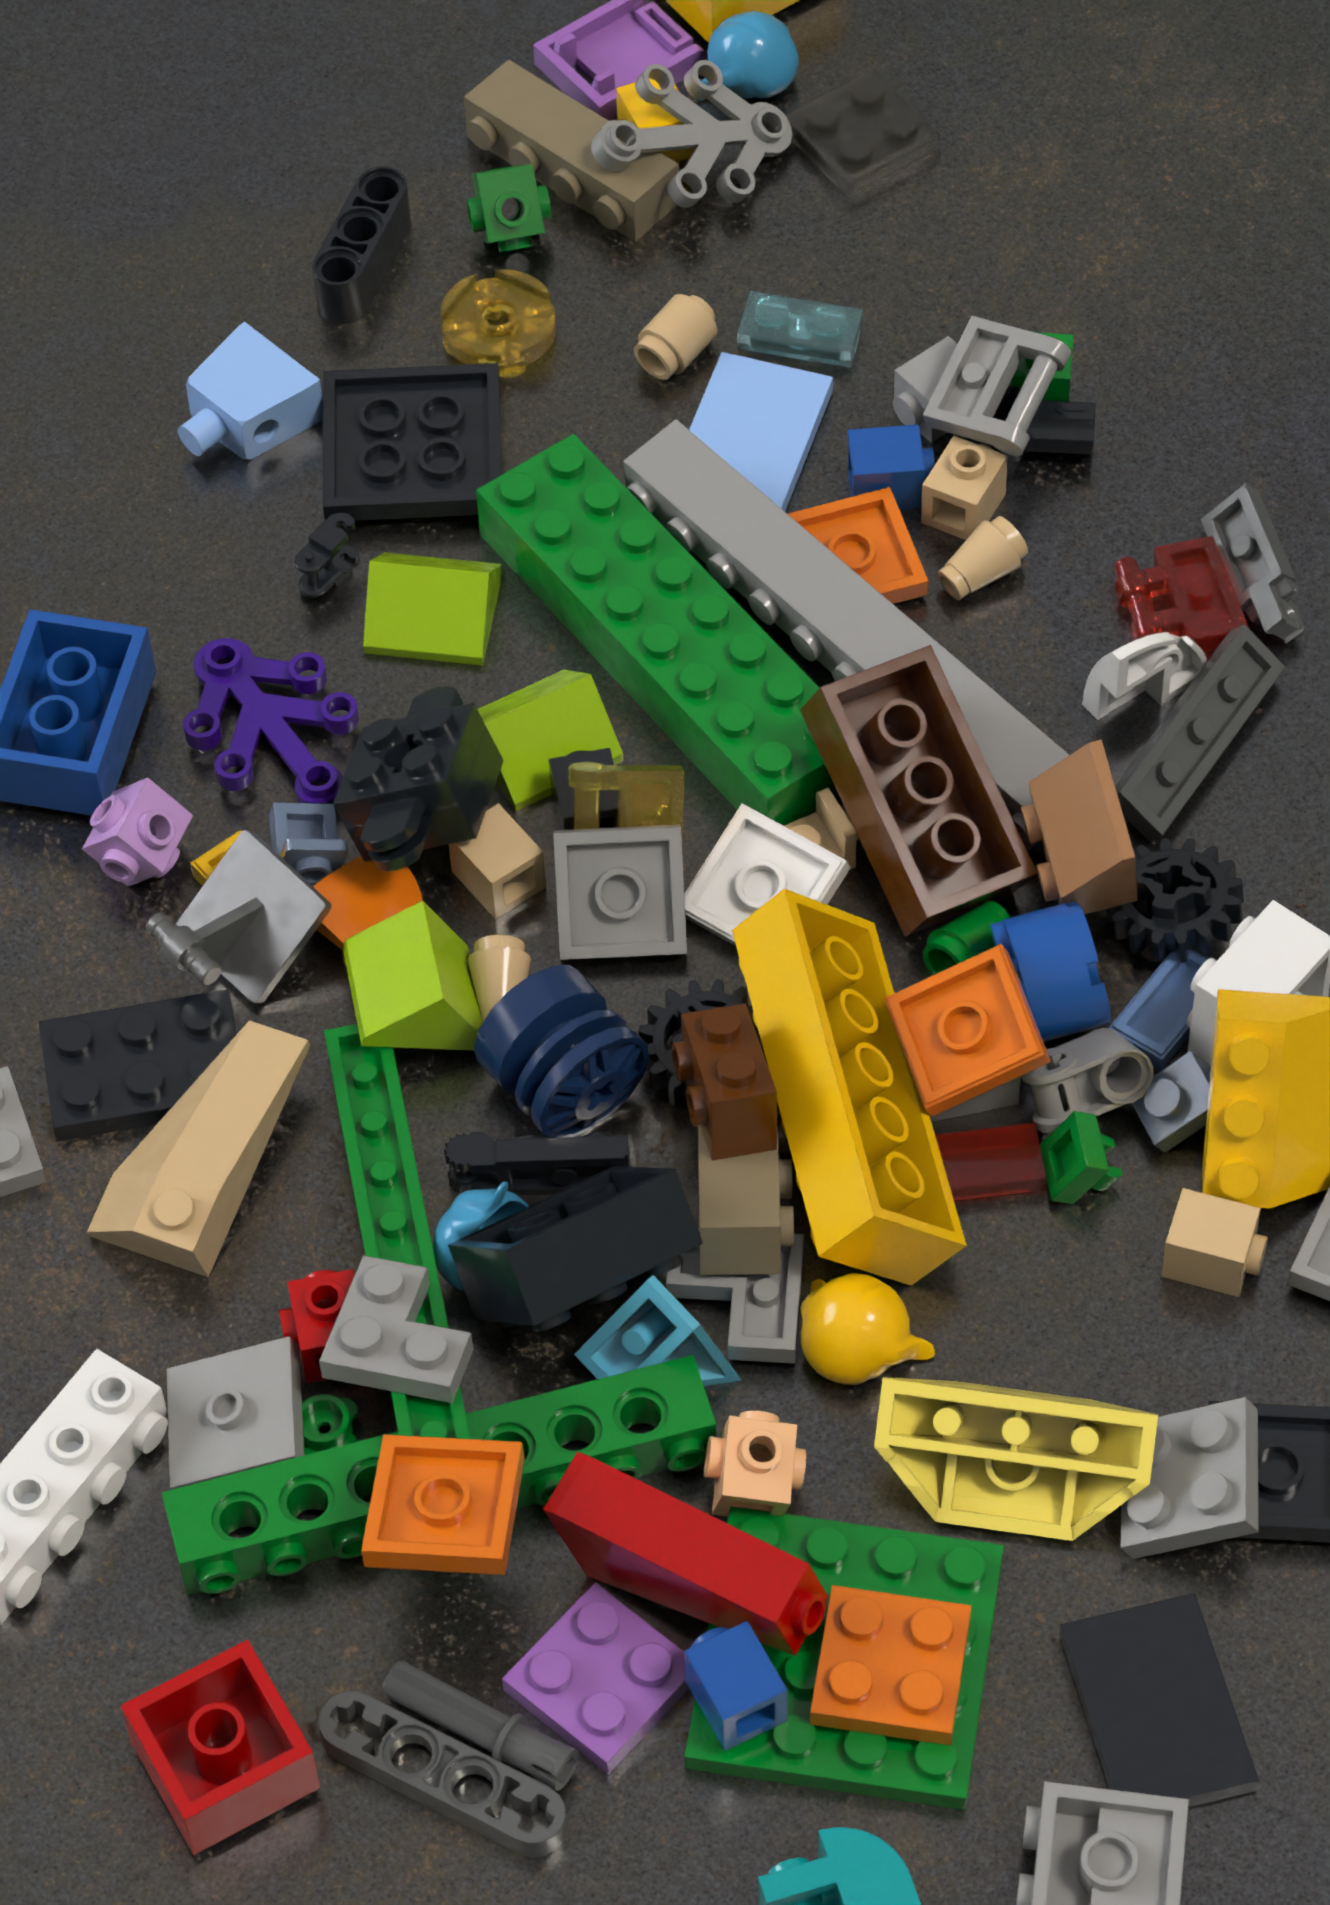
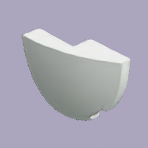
M1162 632L1142 637L1103 656L1095 664L1086 681L1082 705L1097 720L1144 691L1162 706L1186 691L1207 663V658L1203 650L1188 636L1180 637L1168 632Z

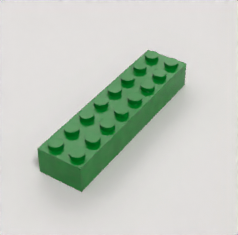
M574 433L476 490L480 536L736 810L739 809L741 804H744L784 826L816 812V792L829 788L836 800L840 798L800 712V709L816 693L819 687Z

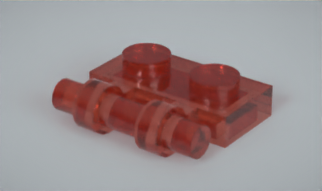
M1213 536L1155 547L1153 561L1155 567L1139 570L1136 559L1133 557L1121 558L1113 566L1117 577L1114 586L1120 605L1129 609L1133 620L1130 632L1134 641L1148 635L1168 632L1176 636H1188L1205 652L1217 649L1230 630L1243 624L1249 628ZM1166 595L1171 609L1155 612L1151 599L1156 596Z

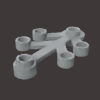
M700 60L696 62L685 74L684 85L690 95L700 100L707 99L732 119L729 121H718L674 88V77L666 67L660 64H651L636 79L635 88L638 95L648 103L659 105L681 121L683 125L637 128L632 122L627 120H611L592 138L591 152L600 166L609 171L619 172L625 170L640 153L695 148L685 167L669 181L667 187L671 200L680 207L688 208L695 205L705 195L707 190L705 178L723 146L740 144L742 148L735 162L729 165L716 180V187L721 197L728 202L738 203L753 191L755 187L754 172L762 158L777 156L789 146L792 139V128L788 118L776 106L766 102L750 105L723 85L722 72L711 61ZM698 74L707 79L709 86L700 81ZM649 78L655 80L659 84L661 90L655 88L650 83ZM730 177L735 178L740 183L741 189L733 185ZM681 182L687 183L691 187L693 194L687 192Z

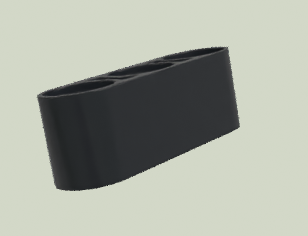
M378 166L370 168L360 175L314 258L312 271L319 314L327 321L346 324L354 322L364 315L410 230L411 217L407 181L405 176L395 168Z

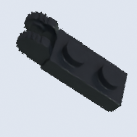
M471 1132L470 1135L465 1133L462 1135L456 1134V1137L450 1138L449 1143H445L446 1149H444L446 1164H449L450 1169L448 1171L450 1186H453L454 1191H459L460 1194L469 1190L497 1189L502 1182H508L507 1191L518 1196L554 1195L613 1166L631 1167L628 1135L610 1136L605 1133H589L582 1137L544 1138L538 1135H524L517 1139L496 1140L495 1142L484 1132Z

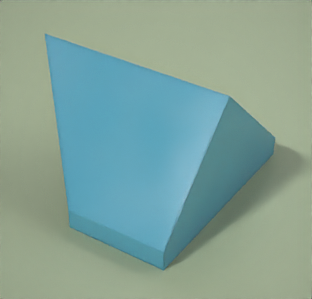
M654 1275L574 1354L597 1379L694 1355L704 1386L742 1381L703 1327Z

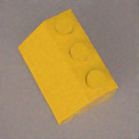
M1218 989L1202 1166V1193L1258 1208L1270 1209L1329 1189L1330 997Z

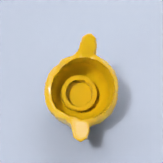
M850 1273L831 1279L827 1283L820 1278L811 1283V1293L802 1302L800 1308L802 1315L801 1347L810 1366L821 1376L843 1385H857L880 1377L893 1365H898L907 1360H928L935 1355L933 1344L911 1334L910 1319L904 1302L897 1292L877 1278L865 1274Z

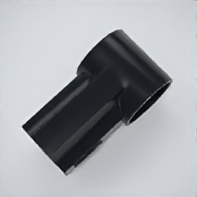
M1008 385L993 418L1006 420L1021 388ZM1042 400L1027 430L1030 439L1021 456L1005 454L993 445L978 441V444L987 445L993 450L1007 455V464L1023 459L1029 451L1093 454L1096 404L1094 402Z

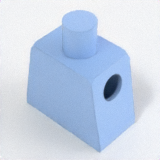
M243 322L189 376L186 389L192 418L178 427V434L185 447L196 456H201L220 441L241 459L252 460L323 420V397L320 379L246 322Z

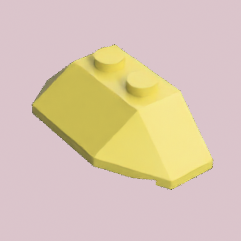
M883 1377L874 1447L884 1460L890 1464L935 1522L1073 1541L1150 1485L1159 1414L1091 1399L958 1381Z

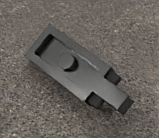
M1245 483L1205 515L1201 522L1237 609L1247 613L1253 623L1255 622L1257 625L1261 623L1265 633L1268 635L1272 633L1282 638L1283 642L1288 643L1305 630L1299 608L1291 600L1299 593L1298 585L1295 583L1297 579L1259 490Z

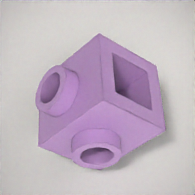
M147 777L113 791L111 796L106 798L96 808L90 819V825L93 826V829L82 850L100 864V868L107 876L124 883L127 887L152 877L160 878L178 860L180 849L177 846L193 815Z

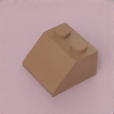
M1102 739L1089 742L1029 781L1031 804L1021 807L1029 843L1041 841L1047 860L1046 863L1037 865L1046 902L1057 899L1060 905L1077 901L1084 914L1138 901L1135 855Z

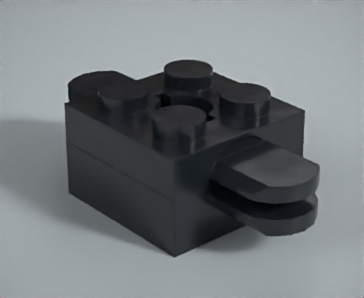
M436 687L421 693L413 699L406 718L397 720L384 718L362 728L333 805L363 860H372L378 870L396 871L418 861L423 849L477 838L504 760L475 704L463 705L460 695L453 687Z

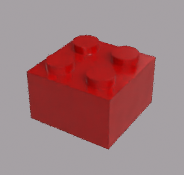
M248 1639L120 1705L130 1742L193 1855L320 1789L313 1751Z

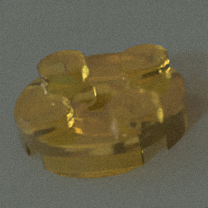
M501 269L495 270V278H485L477 281V276L474 274L456 283L442 301V336L446 352L466 365L499 363L500 377L513 378L522 374L526 369V365L539 359L550 348L555 339V308L551 303L550 293L541 281L529 274L516 270ZM502 315L509 316V322L503 325H492L487 321V319L498 320Z

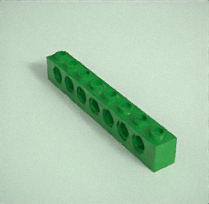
M694 1355L466 1413L471 1439L522 1442L525 1459L516 1509L533 1504L545 1506L577 1451L638 1479L640 1476L667 1469L686 1471L699 1466L705 1461L709 1437H717L716 1422ZM640 1423L656 1427L647 1433H634L628 1430L631 1426ZM396 1431L385 1435H399V1433ZM383 1435L161 1492L186 1594L190 1595L201 1591L209 1594L221 1593L232 1589L243 1580L266 1574L274 1576L290 1575L300 1571L308 1563L335 1556L340 1558L361 1556L370 1503L363 1499L373 1491ZM575 1440L585 1441L590 1444L586 1448L577 1451L567 1450L562 1447L564 1444ZM310 1509L324 1512L320 1517L313 1520L305 1521L296 1518L303 1511ZM247 1526L257 1529L248 1537L233 1538L229 1536L231 1532L240 1527Z

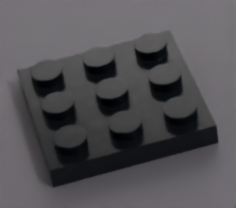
M499 363L323 371L324 520L335 513L349 514L355 521L478 515L476 490L502 475Z

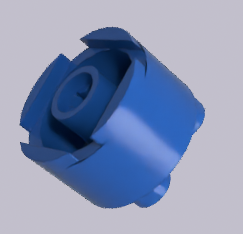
M1077 901L1068 904L1063 903L990 924L994 945L1002 944L1009 952L1043 1042L1096 1029L1099 1026L1111 1023V1012L1105 984L1100 983L1096 965L1099 962L1084 912Z

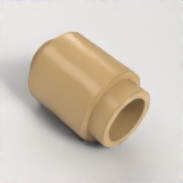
M674 295L638 334V343L634 347V355L638 363L649 374L661 380L669 379L672 374H681L717 335L718 330L713 309L698 296Z

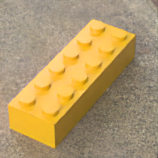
M784 888L736 926L732 933L739 955V967L744 975L753 1008V1020L758 1028L767 1066L777 1091V1102L782 1118L781 1126L787 1137L796 1170V1183L802 1193L811 1227V1239L816 1247L818 1257L912 1286L965 1248L967 1244L930 1115L923 1105L884 998L894 994V989L875 923Z

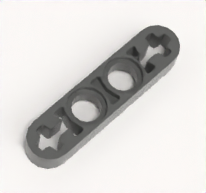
M357 1691L340 1692L330 1697L322 1706L318 1716L321 1741L327 1754L336 1761L520 1855L530 1858L544 1857L556 1851L563 1843L567 1833L565 1804L560 1795L549 1786L367 1694ZM356 1716L362 1717L364 1731L369 1736L381 1741L378 1755L373 1756L375 1752L372 1738L358 1731L350 1732L346 1739L341 1738L337 1722L341 1721L350 1724ZM417 1743L424 1745L430 1750L432 1757L424 1769L416 1773H406L398 1770L393 1765L392 1758L394 1753L406 1744ZM471 1774L486 1777L493 1785L492 1792L486 1800L478 1804L469 1805L455 1798L452 1791L455 1784L462 1777ZM508 1791L512 1792V1809L526 1816H534L539 1809L546 1810L549 1827L536 1825L530 1833L523 1831L522 1817L517 1812L503 1806L506 1800V1793ZM501 1812V1817L496 1819L495 1817Z

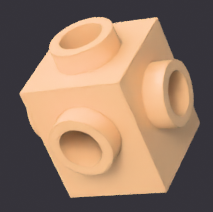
M745 1411L740 1413L739 1417L729 1416L719 1437H709L705 1455L704 1477L715 1479L712 1515L728 1517L731 1506L769 1511L770 1515H785L791 1504L792 1489L801 1490L806 1467V1449L795 1448L796 1424L781 1423L780 1418L773 1413Z

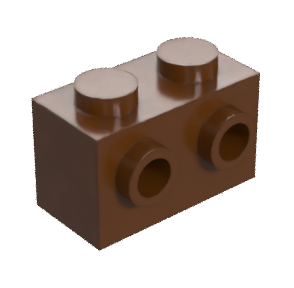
M746 1003L681 1014L682 1041L672 1043L674 1070L679 1082L686 1081L687 1105L690 1119L694 1127L701 1126L712 1161L777 1150V1091Z

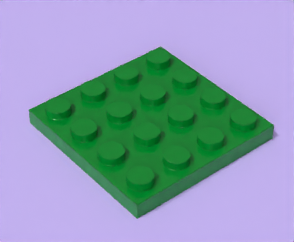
M731 1506L727 1524L809 1563L828 1598L826 1600L825 1613L819 1627L814 1633L806 1636L796 1656L761 1643L787 1688L788 1721L724 1751L695 1699L684 1755L685 1769L966 1811L1004 1545L790 1514L776 1516L770 1515L769 1511ZM832 1585L972 1605L951 1746L810 1725V1710ZM709 1623L707 1631L718 1628V1626Z

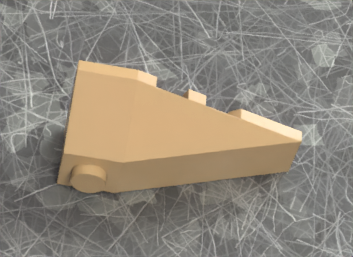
M249 1020L113 1173L87 1230L88 1235L209 1277L310 1047L309 1040Z

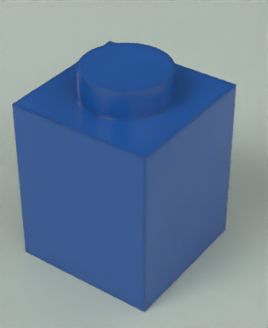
M919 424L848 430L847 471L851 497L890 487L899 510L922 509V484L933 469L935 461L933 448H922Z
M748 1621L729 1630L726 1627L709 1630L697 1638L691 1648L684 1650L686 1683L724 1751L788 1721L787 1688Z

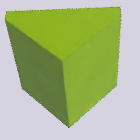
M387 552L370 560L363 640L364 654L483 666L503 575V564Z
M563 669L477 709L504 760L496 784L515 812L551 795L549 759L563 757L575 751H594L610 748L614 765L624 761L622 749L592 675L589 673Z
M424 901L345 940L343 953L361 1046L474 1051L475 1040L478 1030L482 1025V1020L467 960L470 955L468 945Z

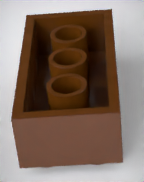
M931 645L824 685L800 709L905 937L979 907L985 901H996L1013 894L1037 874L1035 866Z

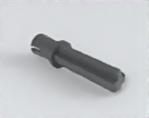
M405 1661L396 1662L384 1680L382 1690L389 1699L491 1752L493 1759L530 1774L556 1791L561 1790L567 1784L576 1768L577 1763L575 1760L579 1758V1750L559 1740H555L530 1726L527 1716L521 1713H516L509 1717Z

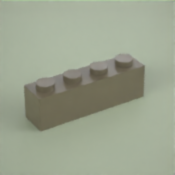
M508 59L463 97L467 137L482 150L491 151L512 166L533 164L537 181L553 190L563 201L574 203L596 217L606 228L617 230L636 242L677 206L669 197L667 190L669 181L679 172V164L658 151L640 153L623 171L614 172L603 168L592 155L591 141L594 135L609 121Z

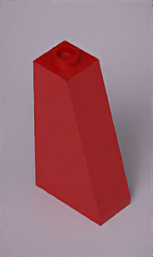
M577 1451L543 1509L586 1576L718 1627H726L728 1630L748 1621L760 1643L796 1656L806 1636L814 1633L823 1619L828 1595L809 1563L586 1454Z

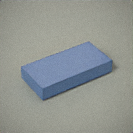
M1193 949L1188 950V960L1183 963L1177 958L1176 952H1170L1109 1027V1029L1117 1031L1147 1055L1153 1068L1159 1072L1166 1067L1189 1038L1190 1028L1186 1026V1022L1193 1008L1194 992L1190 989L1191 983L1199 968L1208 960L1207 957Z

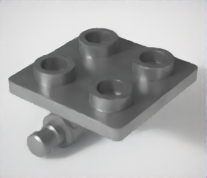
M244 830L224 855L177 923L174 925L171 919L163 912L156 913L148 920L146 931L159 941L161 955L178 971L193 973L202 985L212 984L221 973L247 999L253 1003L261 1004L267 999L331 910V903L256 833Z

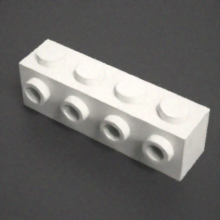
M98 1349L92 1353L0 1464L1 1625L16 1607L22 1608L33 1599L41 1585L44 1572L58 1555L65 1556L72 1551L83 1534L85 1522L101 1503L108 1504L117 1496L124 1485L129 1468L143 1452L147 1454L153 1451L161 1442L167 1430L168 1414L162 1388Z

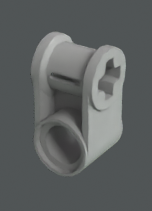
M1109 1028L1095 1029L1082 1037L1058 1047L1046 1049L1051 1062L1021 1076L1023 1082L1030 1084L1036 1105L1032 1119L1036 1130L1042 1133H1052L1073 1111L1098 1116L1122 1105L1133 1103L1144 1096L1151 1086L1154 1077L1153 1065L1149 1057L1117 1031ZM1121 1057L1119 1065L1115 1070L1106 1075L1112 1062Z

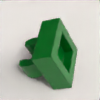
M1073 1111L1038 1145L1051 1201L1074 1204L1090 1188L1098 1191L1107 1190L1123 1175L1121 1168L1108 1166L1106 1155L1116 1145L1112 1138L1100 1134L1095 1114Z

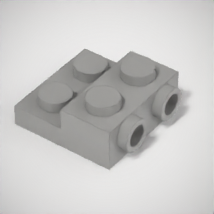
M1044 1781L1041 1807L1027 1805L1022 1849L1036 1850L1034 1875L1020 1873L1016 1905H1180L1189 1799Z

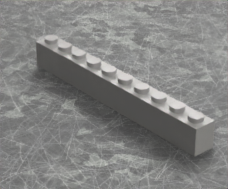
M677 419L623 461L626 488L688 552L692 551L706 563L710 574L721 586L727 589L731 587L736 589L748 600L752 611L761 621L768 625L775 623L790 636L793 646L805 659L812 662L814 660L819 661L832 673L835 681L931 645L1026 849L1031 850L1034 848L1046 859L1041 841L1029 843L1021 807L1031 804L1029 781L1068 757L1069 754Z

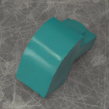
M835 1827L818 1830V1859L810 1862L806 1858L788 1859L773 1866L768 1874L758 1877L759 1905H921L910 1872L900 1855L881 1838L854 1828Z

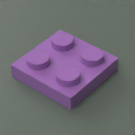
M596 1582L502 1678L504 1692L570 1745L578 1749L580 1753L608 1775L689 1690L685 1680L684 1651Z

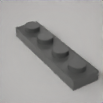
M1245 624L1230 630L1115 785L1123 816L1148 841L1164 834L1285 668L1280 660Z

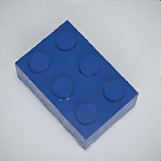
M29 609L0 688V801L92 816L96 808L106 798L111 796L118 785L156 674L147 627Z

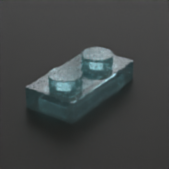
M750 291L737 332V349L851 367L863 327V309Z

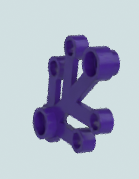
M222 638L205 644L197 652L194 659L195 675L198 681L204 685L198 708L186 715L183 727L186 742L190 747L201 751L212 749L222 739L220 717L228 696H233L241 706L230 747L228 750L220 753L215 760V771L219 785L228 791H240L252 783L254 778L252 761L262 733L296 776L295 791L297 803L333 804L343 779L342 773L328 762L317 761L287 722L325 727L327 731L333 734L349 733L356 728L359 722L355 698L344 692L332 693L326 696L322 702L265 694L255 683L291 685L294 690L302 694L317 693L324 688L327 682L325 662L318 654L312 652L300 653L288 662L254 657L251 649L245 643L236 639ZM306 670H312L316 672L311 676L299 675L301 672ZM338 710L348 711L346 715L340 717L331 715ZM201 726L211 727L209 731L203 733L194 731ZM235 766L243 768L238 773L225 772L227 769ZM326 783L321 786H314V784Z

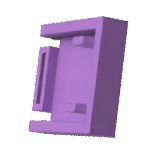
M611 0L533 44L534 64L566 95L608 121L617 118L616 88L636 82L637 77L649 65L660 64L666 67L672 73L674 82L677 84L684 80L685 74L696 62L707 59L706 52L698 44H693V38L653 1L646 4V0ZM578 65L593 79L592 86L573 69L574 66Z

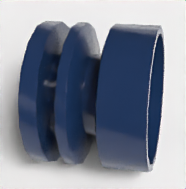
M570 965L548 967L531 974L510 989L485 1018L478 1030L474 1044L478 1063L502 1089L515 1095L517 1106L525 1114L531 1116L533 1124L542 1134L549 1138L576 1137L611 1116L631 1096L644 1076L650 1058L647 1043L636 1032L628 1028V1024L622 1016L612 1010H607L606 999L580 971Z

